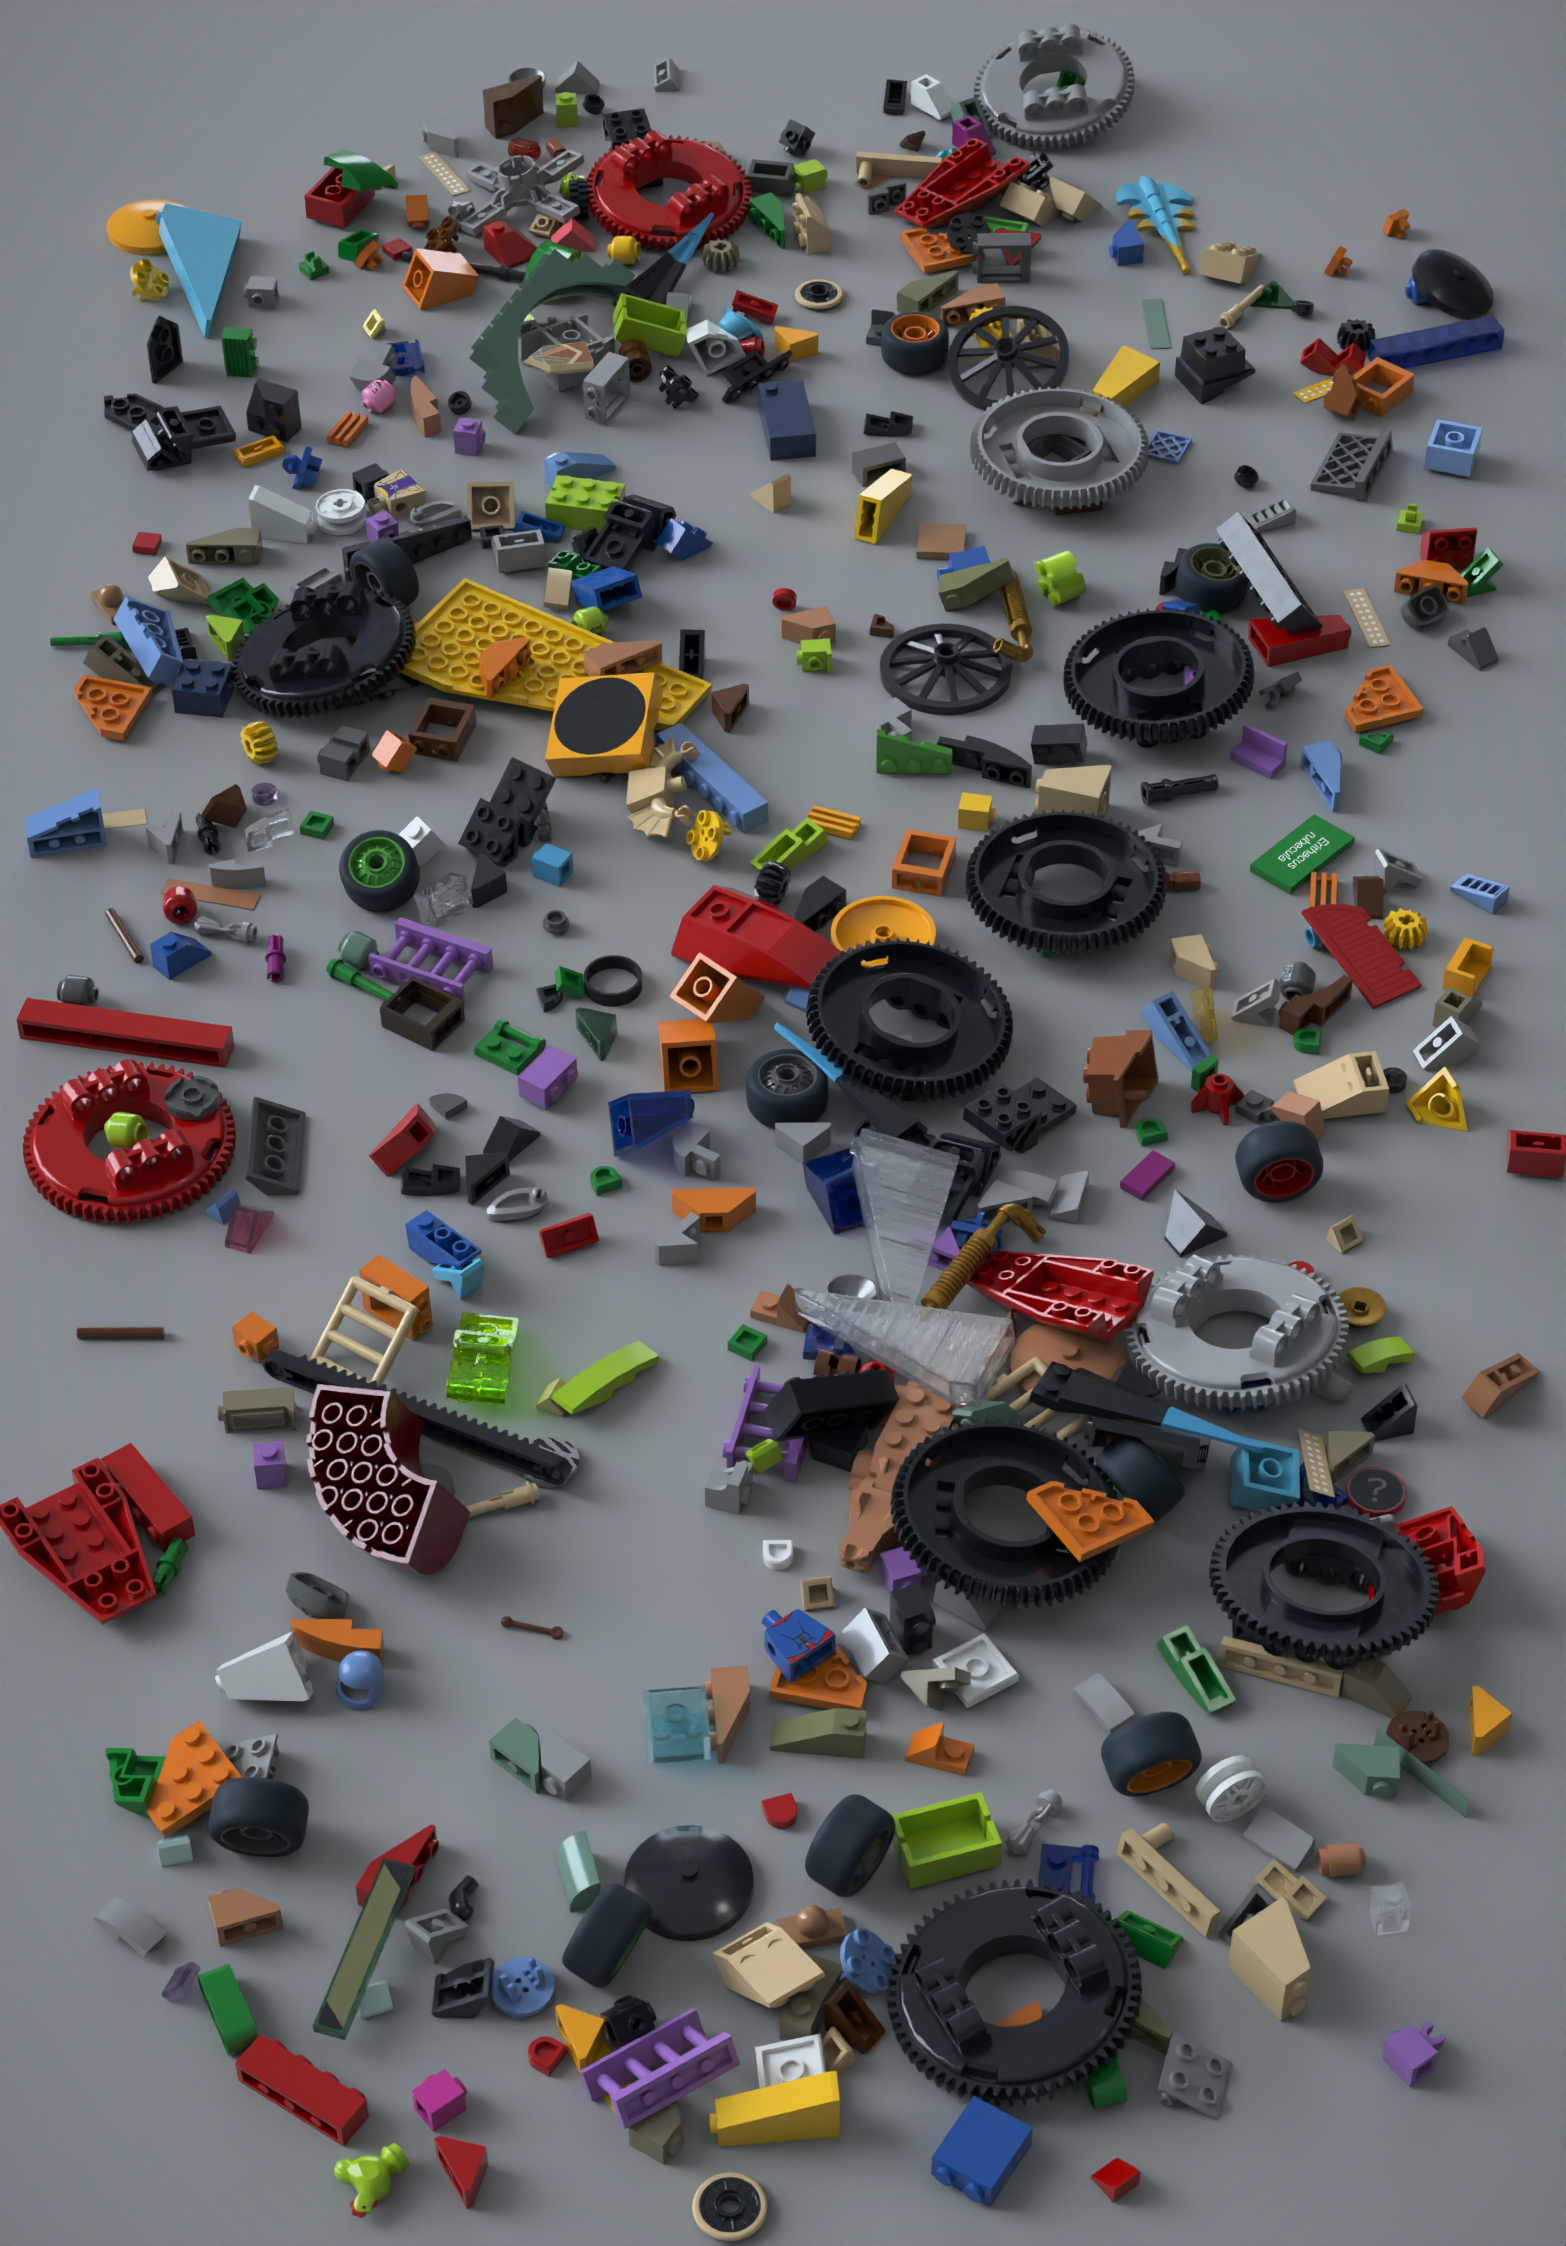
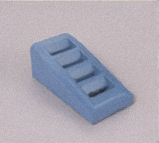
M1469 874L1463 875L1450 887V891L1492 914L1508 901L1510 889L1504 884Z

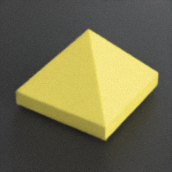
M376 309L371 312L363 325L370 338L374 339L385 330V320Z

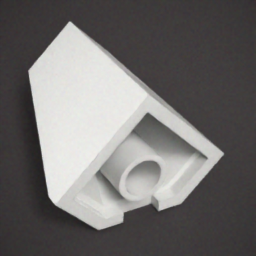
M705 320L687 329V342L705 376L746 356L736 337L709 320Z
M254 486L248 499L252 528H260L261 538L308 544L311 535H314L316 531V521L312 518V511L261 486Z
M294 1631L226 1662L216 1670L218 1674L215 1676L217 1686L222 1693L226 1692L228 1699L306 1701L314 1694L312 1683L310 1680L305 1682L304 1679L307 1676V1660Z

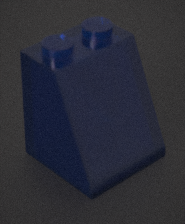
M690 1090L632 1093L608 1102L614 1157H620L638 1150L693 1118L695 1104L693 1098H691Z
M854 1147L802 1162L806 1187L833 1234H839L886 1219L878 1168Z

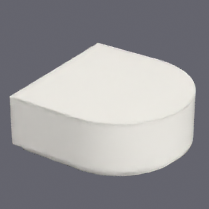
M763 1540V1561L765 1565L772 1570L788 1568L793 1562V1540Z

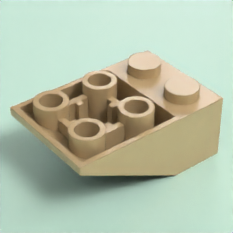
M1217 242V244L1204 248L1199 274L1239 284L1245 283L1262 253L1257 252L1256 248L1252 246L1235 247L1236 243Z
M1376 1051L1347 1054L1293 1080L1297 1094L1320 1101L1323 1119L1382 1113L1387 1110L1389 1086Z
M768 1922L713 1953L726 1988L769 2008L784 2005L790 1996L813 1988L816 1985V1981L825 1977L822 1969L782 1928Z

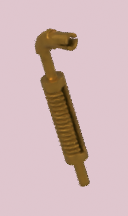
M1014 572L1015 580L1002 586L999 590L1010 634L1014 640L1019 641L1020 646L1000 637L995 641L993 650L995 653L1004 655L1014 662H1027L1033 656V647L1029 644L1028 640L1032 634V627L1017 573Z
M1014 1203L1003 1205L997 1210V1216L986 1229L978 1228L953 1261L950 1262V1265L947 1266L938 1280L921 1299L923 1310L909 1326L913 1333L918 1334L933 1315L940 1316L946 1311L954 1298L957 1297V1294L960 1293V1290L963 1289L983 1261H985L986 1257L989 1256V1253L996 1247L997 1240L994 1236L1005 1222L1012 1221L1016 1226H1019L1033 1243L1043 1238L1046 1230L1034 1219L1028 1208L1025 1209L1021 1205Z

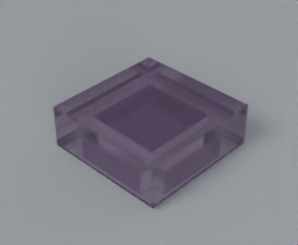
M189 1962L175 1969L161 1996L169 2002L185 1996L201 1968L194 1962Z

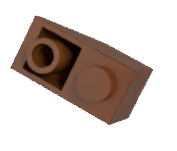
M1341 364L1340 369H1337L1334 373V383L1331 390L1324 397L1323 407L1331 413L1354 421L1363 398L1352 370L1346 365Z

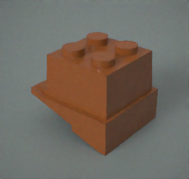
M1126 1030L1125 1035L1094 1037L1092 1048L1087 1049L1088 1067H1084L1083 1081L1088 1083L1089 1086L1086 1092L1087 1103H1091L1093 1114L1119 1116L1120 1128H1126L1142 1100L1149 1098L1159 1080L1152 1030Z

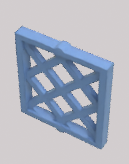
M1155 430L1149 440V449L1151 446L1153 448L1149 450V458L1178 465L1191 444L1192 438ZM1171 440H1172V442L1174 443V444H1170V445H1167V444H1166L1167 441H1171ZM1162 443L1163 447H1156V444ZM1177 447L1179 450L1172 451L1170 448ZM1167 450L1169 453L1162 454L1160 451Z

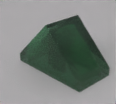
M581 1007L577 1008L576 1026L578 1031L599 1060H605L617 1036L616 1014Z

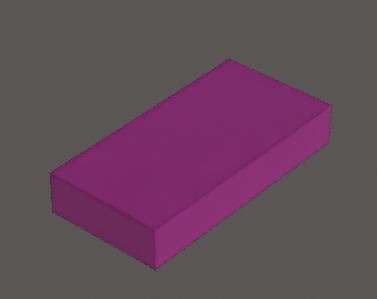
M1152 1150L1120 1181V1188L1143 1200L1175 1169V1162Z

